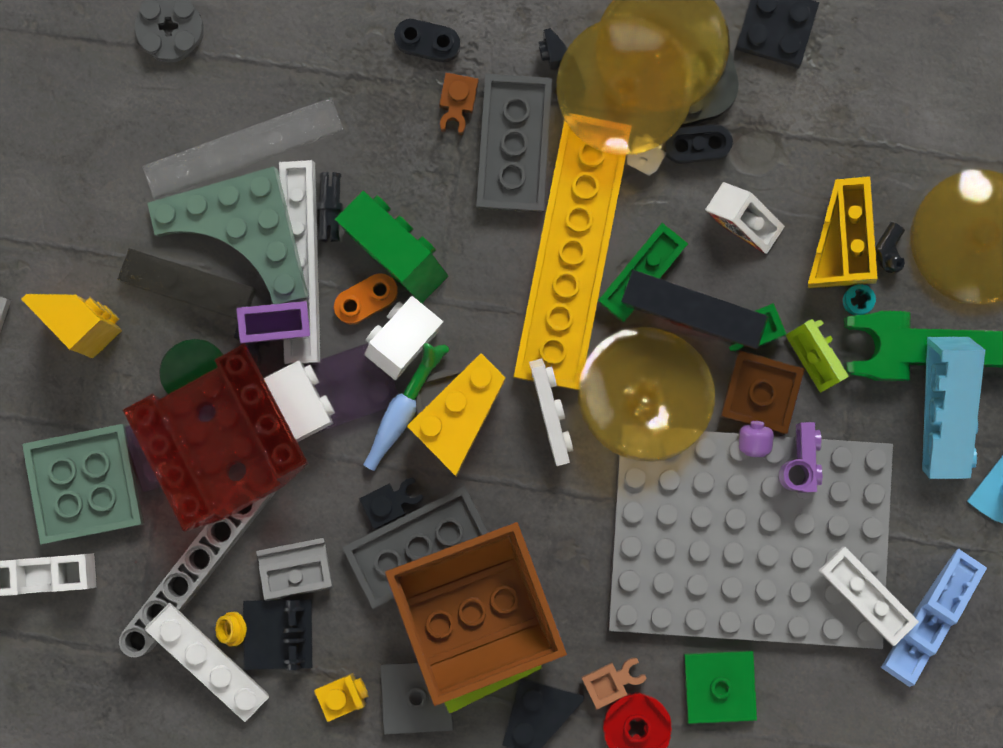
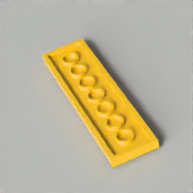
M565 114L513 378L534 382L529 362L542 359L546 368L552 366L557 387L578 391L581 389L632 126Z

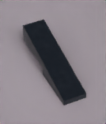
M632 270L621 301L628 308L686 325L693 330L757 350L769 318L767 315L636 270Z

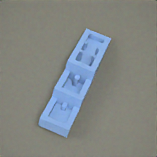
M957 549L914 611L913 616L919 622L892 647L881 668L907 686L915 685L930 656L936 654L950 627L958 622L987 567L960 549Z

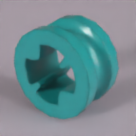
M857 284L849 288L843 296L845 310L854 316L870 312L876 302L874 291L864 284ZM855 291H860V296L865 294L867 297V302L863 304V309H858V304L853 306L851 303V299L856 296Z

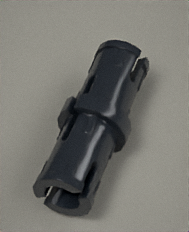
M322 172L319 176L320 202L317 203L316 210L320 212L318 241L327 242L328 228H331V242H339V224L335 218L339 215V212L343 211V204L340 203L341 174L332 172V186H329V172Z

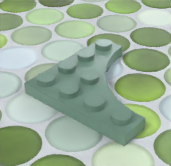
M273 166L147 203L156 236L188 233L203 234L219 239L238 250L253 264L263 278L273 304L292 303L309 298L279 172L276 167Z

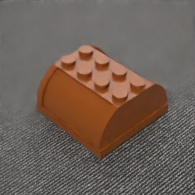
M518 522L385 571L434 706L567 655Z

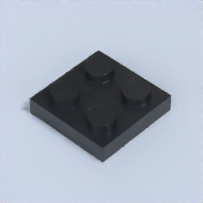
M750 0L735 50L799 69L819 2L813 0Z

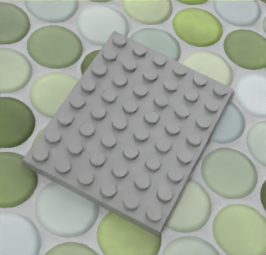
M621 426L608 630L883 649V636L818 570L842 547H846L886 588L893 444L821 439V450L816 451V464H821L822 485H817V492L798 493V491L787 490L779 481L781 466L788 461L797 459L796 437L774 436L773 449L769 454L764 457H751L740 451L739 434ZM794 465L789 470L788 477L793 484L800 485L804 481L805 474L801 467Z

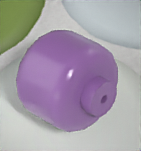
M751 421L750 425L743 426L739 432L740 451L751 457H764L769 454L773 449L774 434L772 429L764 427V423L761 421Z

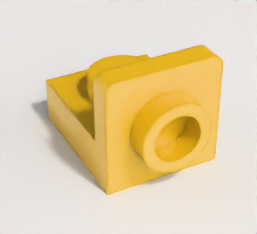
M353 673L314 690L327 722L365 707L366 702L364 699L369 697L362 678L356 679Z

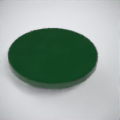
M190 339L174 345L167 351L160 364L159 376L164 390L170 397L182 403L198 404L212 399L222 390L228 377V365L225 356L217 346L205 340Z

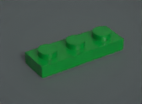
M661 223L599 298L598 303L624 323L634 311V309L628 308L621 302L632 270L660 279L688 243L664 223Z

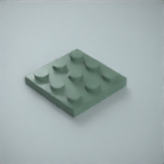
M125 424L22 444L40 545L144 524Z

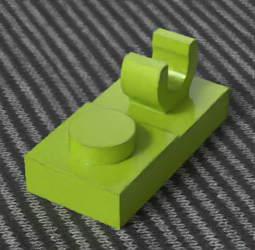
M811 319L787 333L786 337L821 393L849 376L833 349L828 345L833 338L831 335L824 338L818 329L824 323L822 320L814 322Z

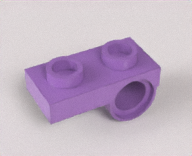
M815 422L796 424L797 459L788 461L781 466L779 481L784 488L790 491H798V493L817 492V485H822L823 479L821 464H816V451L821 450L820 430H815ZM794 465L801 467L805 474L804 481L800 485L793 484L788 477L789 470Z

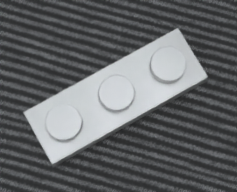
M542 359L531 361L529 365L556 466L570 463L567 452L573 451L569 432H562L559 420L565 419L561 400H554L551 388L557 386L552 366L546 368Z
M842 547L818 570L892 646H895L919 622L846 547Z

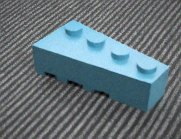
M927 337L922 470L929 479L971 478L972 468H975L977 464L975 438L978 433V412L985 349L970 337Z

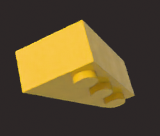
M870 177L835 179L808 281V288L876 284L878 278Z
M481 353L407 425L456 477L505 382V377Z

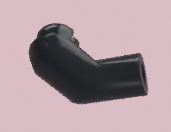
M890 222L876 245L880 266L888 273L899 272L905 265L904 258H901L896 248V244L905 232V229L894 222Z

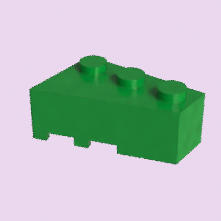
M362 191L335 220L361 248L390 273L391 277L400 282L422 304L449 277L433 256L436 249L423 236L417 240L410 234L414 230L410 224L400 215L394 219L388 213L391 208L378 195L372 199L365 191Z

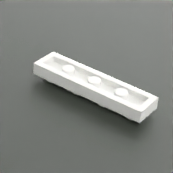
M171 603L145 627L147 633L244 722L269 698L265 690Z

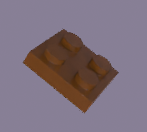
M738 351L720 417L750 425L751 421H761L764 423V427H769L774 432L784 435L788 434L805 369Z

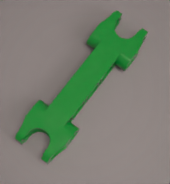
M878 311L871 314L847 316L844 318V328L865 331L872 337L875 345L874 354L869 360L852 361L843 364V368L849 375L861 376L874 381H910V365L926 366L927 337H970L985 349L984 367L1003 368V331L911 328V312Z

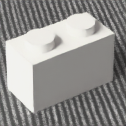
M413 296L404 305L399 301L387 315V318L390 319L383 328L377 325L365 340L369 345L364 355L395 381L423 350V344L429 343L436 336L443 323L439 317Z
M298 360L262 379L293 441L299 442L334 424L330 416L335 414V411L326 395L320 398L314 386L320 382L311 365L304 367L303 363Z

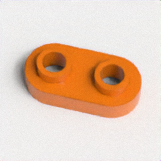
M382 273L374 274L337 296L334 302L335 314L346 324H358L391 306L398 296L397 285L389 275ZM379 284H383L387 288L386 293L382 296H377L374 293L375 287ZM348 301H355L357 303V308L354 312L345 311V304Z

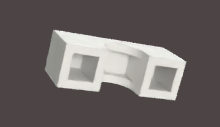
M94 553L0 561V596L96 588Z

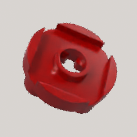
M640 692L628 694L614 701L607 709L602 724L604 738L609 748H667L671 738V718L667 709L656 698ZM635 719V721L639 722L643 719L646 722L643 727L646 733L641 737L637 733L631 736L628 733L631 729L630 721Z

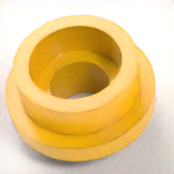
M228 612L221 616L216 622V636L221 643L228 646L240 645L247 632V626L241 614L238 612Z

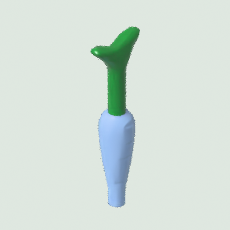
M428 343L423 344L421 363L404 393L397 394L389 403L370 453L363 463L365 467L375 471L383 456L404 432L416 413V397L432 369L449 352L447 345L433 347Z

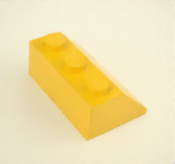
M26 294L21 298L69 350L90 358L98 355L122 332L116 324L119 320L117 315L109 307L103 306L99 301L96 302L91 297L86 300L78 295Z

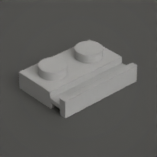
M324 538L256 551L265 601L333 588Z

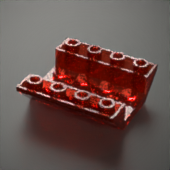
M245 343L216 358L215 362L218 368L160 399L152 393L123 409L184 532L228 518L284 487L309 464ZM207 404L214 405L216 410L215 416L210 421H200V409ZM236 463H243L246 467L245 476L239 481H232L229 477L230 468Z

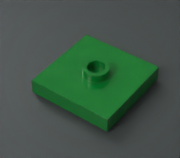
M752 650L684 653L688 724L757 721L754 654Z

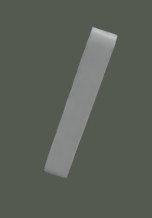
M268 462L256 463L242 478L119 637V646L125 655L139 657L154 649L158 642L145 631V627L153 620V607L156 604H160L165 608L171 603L182 613L280 487L283 476L281 470L276 465ZM269 468L273 472L274 479L271 485L264 488L258 483L257 475L260 470ZM247 495L252 500V509L243 515L237 510L236 502L240 496ZM221 522L227 523L231 529L229 539L224 542L220 541L215 535V528ZM200 549L205 550L210 557L209 564L204 569L197 567L194 562V555ZM177 577L185 578L188 583V590L183 596L176 594L173 589V582ZM135 631L142 633L145 638V645L142 650H137L131 645V635Z

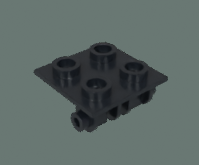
M312 599L243 601V619L247 626L244 638V670H301L313 668Z

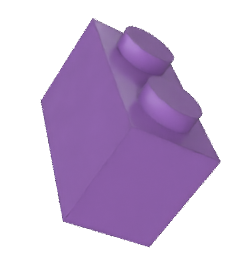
M307 301L236 308L240 344L310 336Z

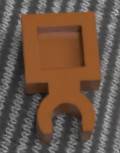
M452 73L445 74L439 106L440 108L448 109V112L440 120L441 132H445L447 123L454 120L459 123L458 135L464 134L466 123L462 115L463 112L473 114L479 83L478 78Z

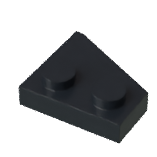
M520 679L502 745L510 748H542L583 702L584 695L529 679Z

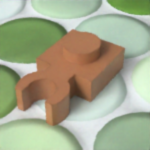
M637 658L627 659L623 663L622 669L616 671L611 662L581 677L596 709L628 695L624 685L628 683L639 685L647 679L645 674H641L638 677H632L629 674L630 667L639 663Z

